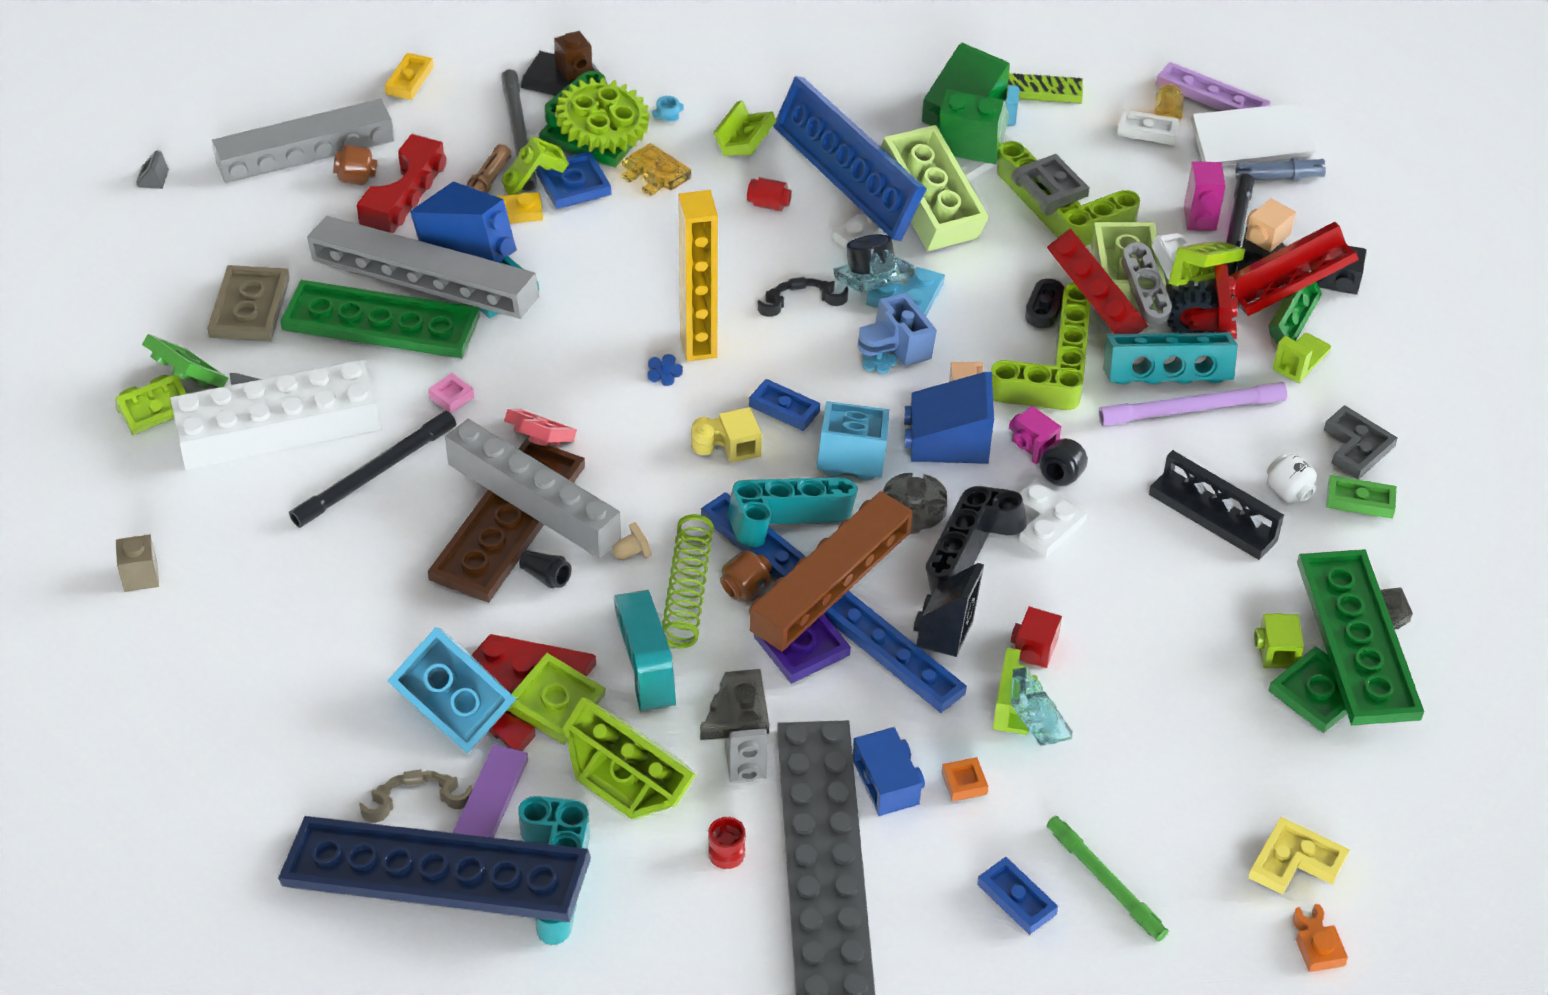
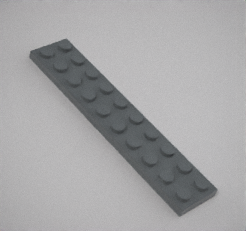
M849 720L777 723L796 995H876Z

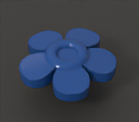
M665 354L662 357V362L658 357H652L648 361V367L651 370L648 371L647 377L654 383L661 379V383L664 386H670L674 384V377H680L683 374V367L681 364H675L676 358L672 354Z

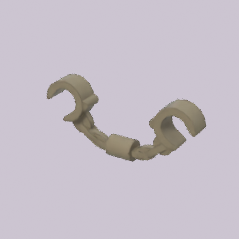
M422 769L403 772V775L391 778L384 785L378 786L376 790H371L373 801L382 804L381 807L369 809L364 804L359 803L362 817L368 822L377 823L383 821L394 808L392 798L389 797L391 789L401 784H405V786L424 784L423 781L425 780L439 782L442 788L439 790L440 800L453 809H462L465 807L472 792V785L467 788L464 794L454 796L451 793L458 788L457 777L452 778L450 775H442L435 771L422 772Z

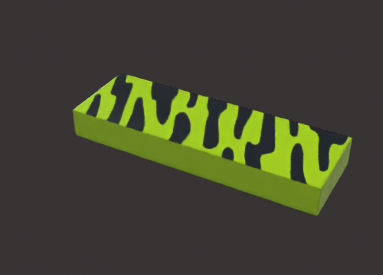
M1009 73L1008 85L1018 86L1019 99L1082 103L1083 78Z

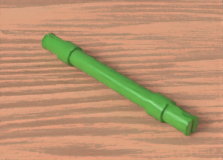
M1059 816L1052 817L1046 827L1053 832V836L1069 853H1073L1150 936L1152 935L1158 942L1164 939L1169 930L1162 924V921L1144 902H1140L1084 844V840L1065 821H1062Z

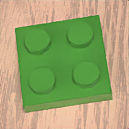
M147 334L142 342L144 347L152 351L150 355L152 359L165 366L170 364L173 366L171 372L186 381H189L191 378L197 384L208 388L210 384L216 387H224L229 379L226 375L184 347L151 334Z

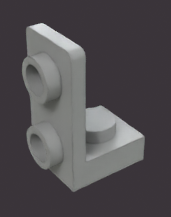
M754 729L731 732L730 738H725V752L730 782H750L766 778L767 730Z

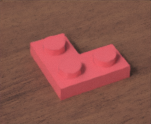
M507 409L504 419L505 422L515 425L514 431L529 435L530 442L542 446H548V443L560 446L561 442H574L577 432L575 428L522 409Z

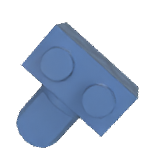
M907 292L879 299L875 324L860 327L857 348L866 356L893 351L902 364L907 366L932 359L937 330Z

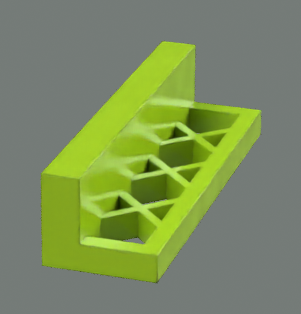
M1221 241L1178 247L1168 284L1180 286L1188 284L1189 281H1194L1195 283L1214 279V266L1243 260L1246 248Z

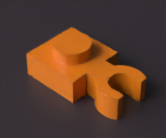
M1314 904L1312 919L1306 918L1300 907L1295 908L1293 914V923L1300 930L1298 931L1296 942L1309 972L1346 966L1348 955L1335 925L1323 926L1322 922L1325 914L1319 904Z

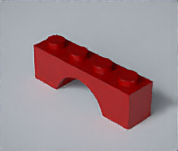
M411 133L398 150L400 172L404 176L392 184L370 186L356 204L359 224L392 234L399 226L403 225L408 213L418 205L420 197L426 190L430 189L433 180L439 172L445 169L447 158L444 155L443 142Z
M1071 228L1046 247L1114 334H1139L1148 327L1145 320Z

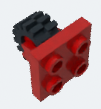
M1227 264L1214 266V286L1209 284L1205 288V282L1199 281L1198 286H1194V281H1189L1188 287L1180 285L1178 286V291L1174 288L1170 291L1169 299L1172 309L1167 324L1168 327H1171L1173 333L1178 331L1179 333H1205L1206 331L1209 333H1231L1233 338L1237 339L1236 321H1232V318L1238 316L1237 298H1231V295H1235V279L1228 276Z

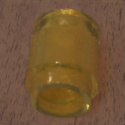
M1171 84L1161 87L1155 97L1154 115L1179 119L1178 123L1183 117L1184 95L1179 87Z

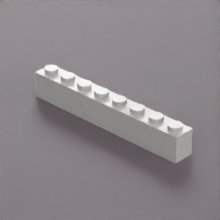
M326 216L307 236L313 261L521 319L539 298L535 272L338 218Z

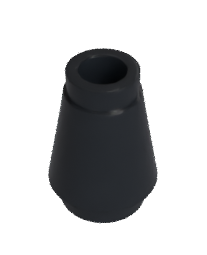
M527 550L522 554L519 561V566L522 570H525L549 588H562L571 576V564L563 556Z

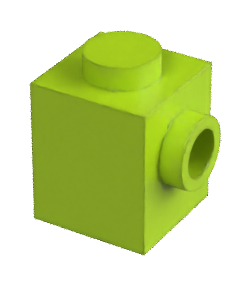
M1263 614L1260 628H1255L1254 646L1256 649H1260L1263 668L1288 669L1301 658L1304 643L1299 614Z

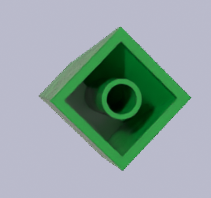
M961 42L923 99L922 122L930 126L936 125L940 130V110L946 89L1002 99L1006 103L1010 62Z
M946 89L940 110V133L954 157L997 164L999 149L1003 142L1009 119L1005 100Z

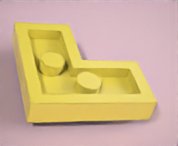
M1280 817L1253 864L1248 878L1282 895L1298 868L1333 885L1348 858L1350 849Z

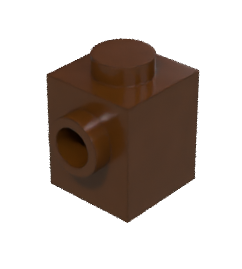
M580 31L570 32L554 38L555 66L567 81L578 78L587 71H593L592 46Z

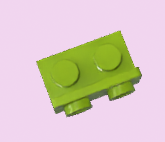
M174 374L169 377L161 375L151 380L149 385L141 388L134 386L123 390L116 397L115 408L118 413L122 414L131 435L175 419L170 397L187 393L177 375Z
M1006 648L993 729L1027 735L1030 728L1038 677L1024 673L1025 665L1019 664L1021 650Z

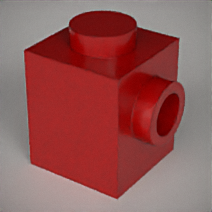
M1028 607L1022 624H1015L1010 643L1015 644V649L1021 650L1019 660L1031 665L1048 667L1059 638L1061 615Z

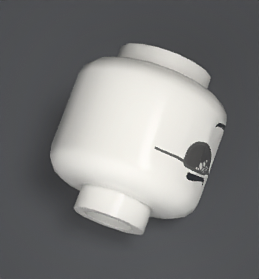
M1282 454L1267 469V484L1287 503H1293L1297 500L1303 502L1310 498L1316 490L1314 486L1317 477L1316 472L1297 454H1290L1288 456Z

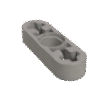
M1141 242L1130 243L1124 249L1121 262L1141 316L1150 325H1162L1169 318L1172 304L1152 252L1147 245ZM1133 254H1135L1137 258H1142L1141 263H1140V268H1141V269H1139V270H1138L1139 264H1138L1137 259H1136V258H1131V256H1132ZM1142 278L1150 279L1154 282L1155 287L1144 289L1139 285L1138 281ZM1155 297V299H1154V304H1155L1157 310H1161V309H1162V312H1161V313H1157L1156 310H1151V307H1152V304H1153L1152 298Z

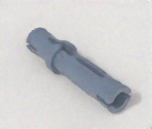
M1291 158L1290 161L1236 163L1235 173H1239V175H1236V180L1242 174L1251 175L1254 180L1291 178L1292 181H1298L1304 177H1325L1326 167H1322V165L1326 163L1324 158L1315 160Z

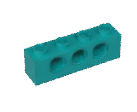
M1231 333L1106 334L1103 370L1110 382L1119 385H1127L1131 381H1144L1148 384L1175 381L1181 384H1188L1193 380H1206L1210 383H1221L1223 380H1234L1238 344ZM1176 356L1171 363L1164 364L1167 358ZM1206 356L1204 361L1195 363L1199 357ZM1145 357L1141 363L1133 364L1135 359Z

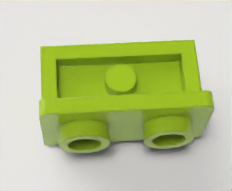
M737 101L715 129L714 136L724 156H749L757 150V147L764 137L769 134L770 129L777 120L773 111L749 114L744 102Z

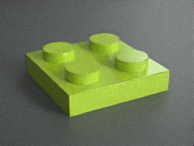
M546 653L512 693L517 700L507 711L565 745L567 738H565L563 726L581 698L585 697L598 705L605 696L606 688Z

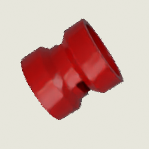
M721 817L712 822L708 829V857L711 863L718 868H735L745 858V827L738 819Z

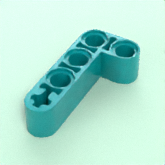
M840 477L740 480L733 485L727 516L738 542L748 547H759L766 540L769 524L842 522L847 518L850 519L858 487L853 481Z
M643 590L614 595L616 618L633 668L636 698L640 712L676 706L672 656L650 591Z
M531 796L520 803L518 807L520 835L524 841L588 849L590 840L589 810L584 803L572 799ZM576 906L570 922L536 918L539 939L549 945H558L565 942L571 934Z

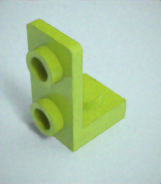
M532 136L527 144L521 148L518 157L503 175L501 182L507 194H519L538 165L546 170L553 169L563 173L569 163L561 148Z
M1304 333L1297 341L1284 336L1278 343L1272 370L1300 383L1330 352L1331 345L1309 333Z

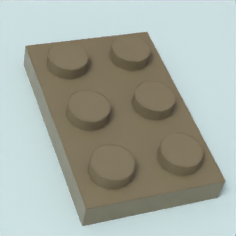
M227 265L207 327L209 338L271 341L289 283V269Z

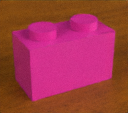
M1192 161L1183 206L1187 230L1217 231L1226 187L1222 162Z

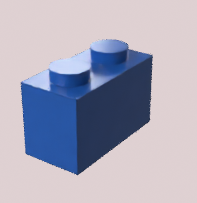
M895 727L854 738L853 763L878 816L920 805L921 789L925 788L924 777L919 767L914 768L909 745L905 739H900Z

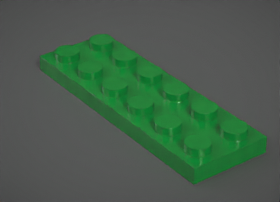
M300 280L280 323L281 329L284 331L463 359L480 318L479 307Z
M1366 549L1299 554L1297 565L1351 726L1421 721L1424 709Z

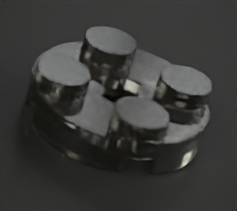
M913 473L899 474L885 484L883 493L913 510L910 534H917L920 530L931 528L941 522L947 514L948 505L947 490L944 485L936 478L923 474V478L912 477ZM908 499H912L913 501H921L919 504H912L909 502Z

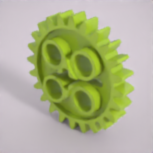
M590 78L589 84L579 80L578 87L570 84L569 91L563 90L562 97H558L555 117L557 118L556 125L561 126V134H569V142L578 140L577 147L580 148L585 144L589 145L588 150L590 152L597 147L601 154L604 153L605 148H609L614 154L616 147L627 151V144L635 147L637 140H643L644 133H647L649 106L643 104V97H636V90L626 91L627 84L618 87L616 86V80H613L611 84H606L605 78H602L600 83H596L593 78Z

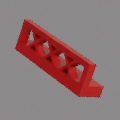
M1334 221L1230 275L1229 277H1234L1235 295H1233V298H1237V305L1249 317L1359 260L1357 253L1346 244L1340 225ZM1256 298H1259V299H1257V300L1251 302L1250 304H1248V302H1250V301H1252V300H1254V299H1256Z

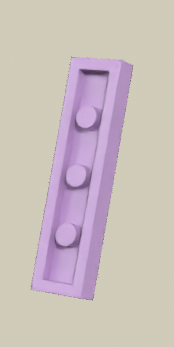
M1172 62L1165 66L1156 79L1157 86L1190 98L1195 102L1213 107L1218 111L1270 106L1271 102Z

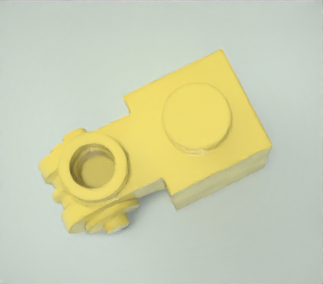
M747 407L719 413V418L709 419L708 417L696 419L691 429L692 450L696 454L703 456L714 452L715 445L723 446L730 463L761 457L762 433L751 408Z

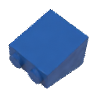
M453 181L410 211L418 241L498 263L503 261V258L507 255L510 256L517 251L504 199Z
M992 372L978 373L911 393V405L904 406V425H910V429H905L904 448H910L911 462L989 464L994 425Z

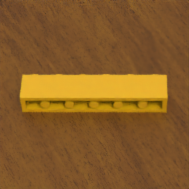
M711 190L678 193L680 339L686 362L717 358L718 214Z

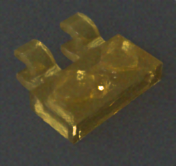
M651 143L630 154V157L625 158L621 162V165L628 169L621 174V178L630 183L642 175V179L648 182V184L643 186L641 191L649 196H653L663 187L671 191L691 179V169Z

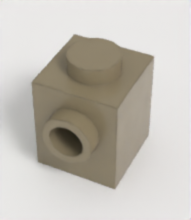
M151 534L115 539L117 567L124 592L159 587L158 563Z

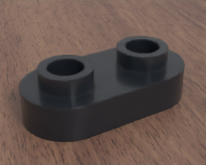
M1046 278L1039 280L1035 284L1025 312V319L1030 325L1036 328H1046L1055 323L1062 305L1065 288L1060 281Z

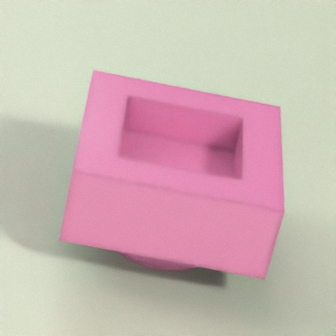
M451 373L430 387L428 394L432 401L444 410L453 413L474 398V388Z

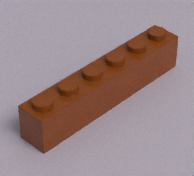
M882 491L871 500L863 502L859 511L850 519L843 520L838 529L829 538H823L808 557L801 558L789 574L785 577H780L774 583L769 592L763 597H758L754 600L749 609L750 631L783 652L911 533L913 510Z

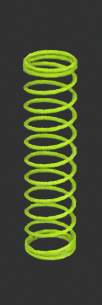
M699 514L685 515L680 518L677 525L676 545L674 546V556L672 557V567L670 568L671 576L665 600L666 608L664 609L662 628L664 632L674 639L691 641L678 643L666 637L668 645L675 648L691 647L698 641L699 630L697 627L700 625L699 616L702 614L700 606L703 604L702 595L705 592L703 585L706 583L705 574L708 572L706 564L709 562L708 554L711 551L709 544L712 542L714 531L713 523L705 516ZM689 520H701L708 524L710 531L708 532L699 527H689L682 530L681 526ZM700 530L707 534L704 536H691L686 534L685 531ZM687 540L702 541L705 544H692L687 542ZM684 542L694 547L707 546L708 550L705 552L694 547L682 549L679 544ZM686 550H696L703 554H690ZM682 552L692 557L706 556V561L703 562L696 558L680 559L678 554ZM685 560H693V561L700 562L701 564H700V565H693V564H688V563H686V562H684V561H685ZM681 562L682 564L689 567L704 566L705 570L703 573L693 568H683L679 570L676 565ZM682 571H694L699 573V575H690ZM677 573H680L686 577L692 578L702 576L703 581L702 583H700L697 580L693 579L677 580L675 575ZM682 581L695 582L699 585H687L682 583ZM678 583L688 588L701 587L702 591L699 594L690 589L675 590L673 585ZM679 592H691V593H694V594H696V595H695V596H688V595H683V594H681V593H679ZM676 593L685 598L699 597L700 602L697 604L690 600L674 601L671 596ZM679 602L691 603L695 606H684L679 604ZM675 604L686 609L698 608L699 612L697 615L685 610L673 612L670 606ZM676 613H686L692 615V617L680 616ZM674 615L681 619L696 618L697 624L694 626L689 622L670 621L668 617ZM675 627L682 630H691L694 636L691 638L676 637L668 632L667 628Z

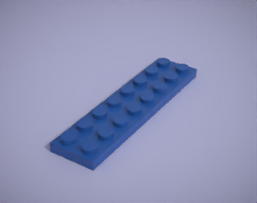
M795 76L773 127L880 229L890 236L892 240L902 241L927 188L804 77Z

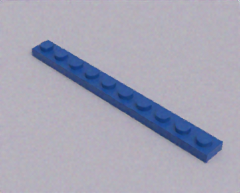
M724 492L701 508V515L708 518L713 523L714 528L740 550L751 551L756 555L759 553L763 554L772 567L769 573L777 580L789 574L795 568L797 562L801 558L806 557L770 527H768L764 544L759 547H748L738 542L727 516L731 497L727 492ZM850 591L846 592L824 613L833 626L940 713L966 695L967 685L916 646V644Z

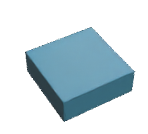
M1008 85L1006 106L1009 119L1007 126H1014L1016 124L1019 99L1018 86Z

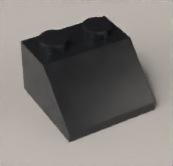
M976 563L938 583L933 595L927 594L923 609L918 611L914 622L913 631L918 632L916 646L957 657L974 621L984 564Z

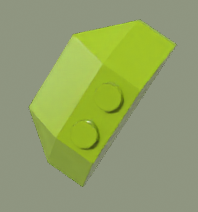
M585 697L581 698L563 726L576 780L633 820L677 806L697 775L675 755L627 722Z

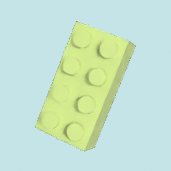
M933 125L884 137L881 148L927 188L911 220L927 252L979 238L989 216L938 127Z

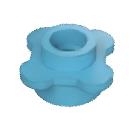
M662 96L657 100V108L652 111V116L663 121L675 122L679 120V113L684 110V105L674 96Z

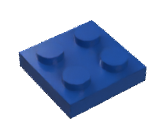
M590 151L566 157L569 165L563 173L553 169L546 170L540 165L536 168V175L556 209L612 195L611 185Z

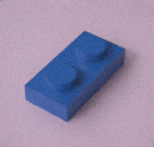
M765 379L749 397V407L802 431L820 413V402L768 379Z
M1004 857L978 876L977 885L1029 935L1057 915L1059 906L1007 857Z

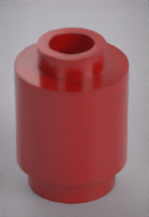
M759 177L758 180H750L747 189V202L753 203V206L782 212L784 206L789 207L792 190L788 189L787 182Z

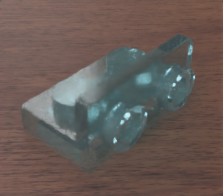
M1027 667L1014 669L1011 705L1039 745L1056 744L1072 739L1073 731L1058 711L1054 701L1043 691L1041 682L1038 679H1034Z

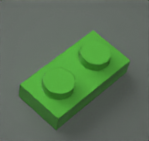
M1330 475L1326 508L1393 519L1396 508L1397 486Z

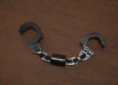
M805 277L792 278L766 291L765 301L772 305L758 300L757 310L763 316H776L784 307V297L780 296V293L787 289H790V291L806 289V286L818 287L822 291V301L832 306H841L848 300V286L845 287L842 293L833 294L835 281L828 282L813 278L805 279Z

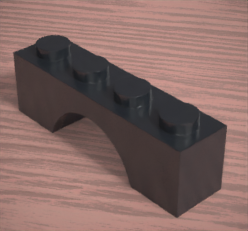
M1246 226L1242 248H1246L1243 260L1238 263L1237 271L1286 247V245L1281 243L1269 252L1245 239L1248 228ZM1350 246L1357 253L1359 260L1317 281L1319 288L1357 295L1364 271L1367 249Z

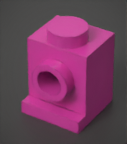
M1033 406L1022 414L1015 415L1009 424V430L1013 432L1012 441L1019 448L1032 455V462L1036 465L1040 463L1043 452L1052 443L1060 439L1062 426Z

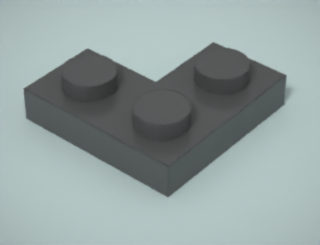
M1345 405L1325 422L1324 431L1345 443L1333 455L1331 463L1358 480L1396 446L1398 439L1395 435Z

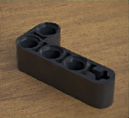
M973 486L962 493L926 563L925 568L932 595L938 583L974 565L989 533L1016 535L1024 531L1027 526V520L1021 494L1013 490L985 486Z

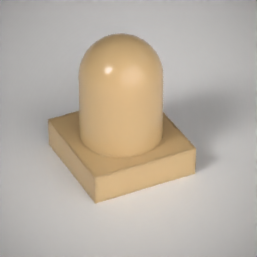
M636 522L629 525L631 534L620 539L612 547L613 555L619 560L628 559L639 552H642L645 559L652 556L648 541Z

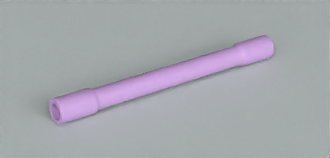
M1284 382L1257 385L1253 388L1137 404L1110 405L1099 407L1098 416L1100 424L1106 426L1128 423L1138 419L1253 403L1280 402L1287 399V389Z

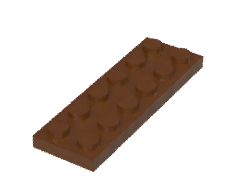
M526 438L518 448L573 483L585 468V458L550 445L542 446L529 441V438ZM487 490L428 570V579L434 583L489 603L544 524L492 491Z

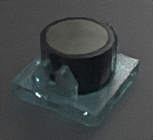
M884 234L866 235L851 240L846 246L848 264L833 268L835 279L860 293L915 276L914 265L894 255L892 238Z

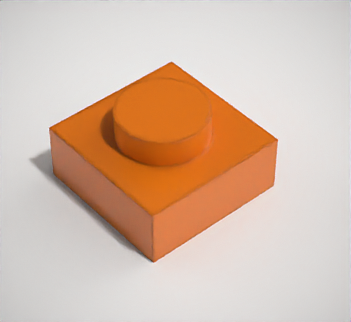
M977 757L942 764L941 773L952 802L987 795L988 783Z

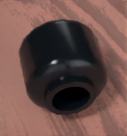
M1068 438L1058 439L1043 452L1040 458L1042 475L1053 485L1062 487L1072 484L1082 475L1087 467L1088 457L1086 451L1075 440Z

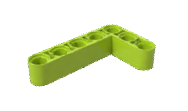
M1006 141L1001 144L997 174L1057 238L1071 228L1082 243L1087 246L1092 241L1094 222H1137L1140 197L1137 193L1130 190H1121L1083 205L1075 201L1059 207L1052 215H1045L1039 209V203L1022 186H1017L1011 180V175L1015 169L1037 161V159L1019 142ZM1036 177L1031 178L1047 196L1052 195Z
M1074 282L1066 285L1063 292L1055 366L1010 360L995 362L991 368L993 399L995 401L1060 410H1072L1079 406L1084 381L1091 303Z

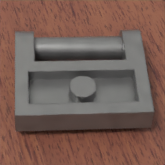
M1057 154L1018 167L1011 175V180L1017 186H1022L1039 203V209L1047 216L1054 214L1059 207L1086 198L1089 195L1090 187ZM1036 177L1052 195L1047 196L1031 178Z

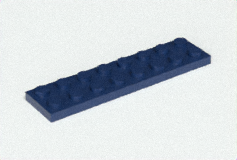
M304 816L278 879L282 887L570 922L591 855L589 849Z

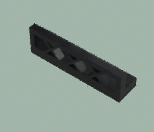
M1172 450L1167 455L1164 472L1150 485L1148 495L1258 560L1278 542L1284 514L1176 451ZM1175 465L1184 470L1187 478L1174 471ZM1202 482L1209 484L1215 494L1206 490ZM1230 498L1238 501L1243 510L1235 507ZM1258 515L1272 521L1271 527L1262 523Z

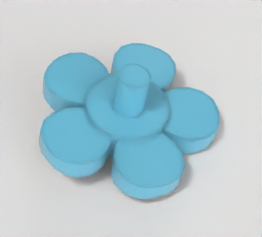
M889 352L874 356L862 354L864 359L862 366L867 371L876 369L879 374H885L890 371V367L897 364V356L889 354Z

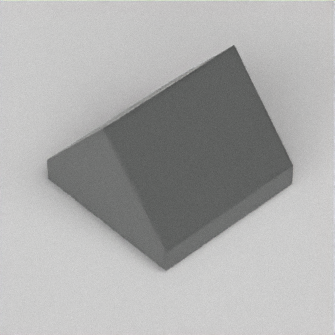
M159 150L154 151L141 166L136 186L140 188L163 189L169 168Z

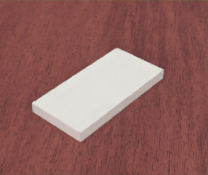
M1302 102L1193 114L1190 119L1202 162H1222V166L1236 165V163H1257L1312 157L1316 153Z

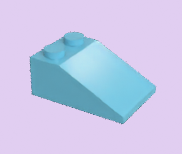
M826 401L817 469L834 476L848 473L855 474L857 478L863 480H872L875 477L882 478L890 409Z
M438 627L431 631L387 680L467 754L517 700L443 629Z

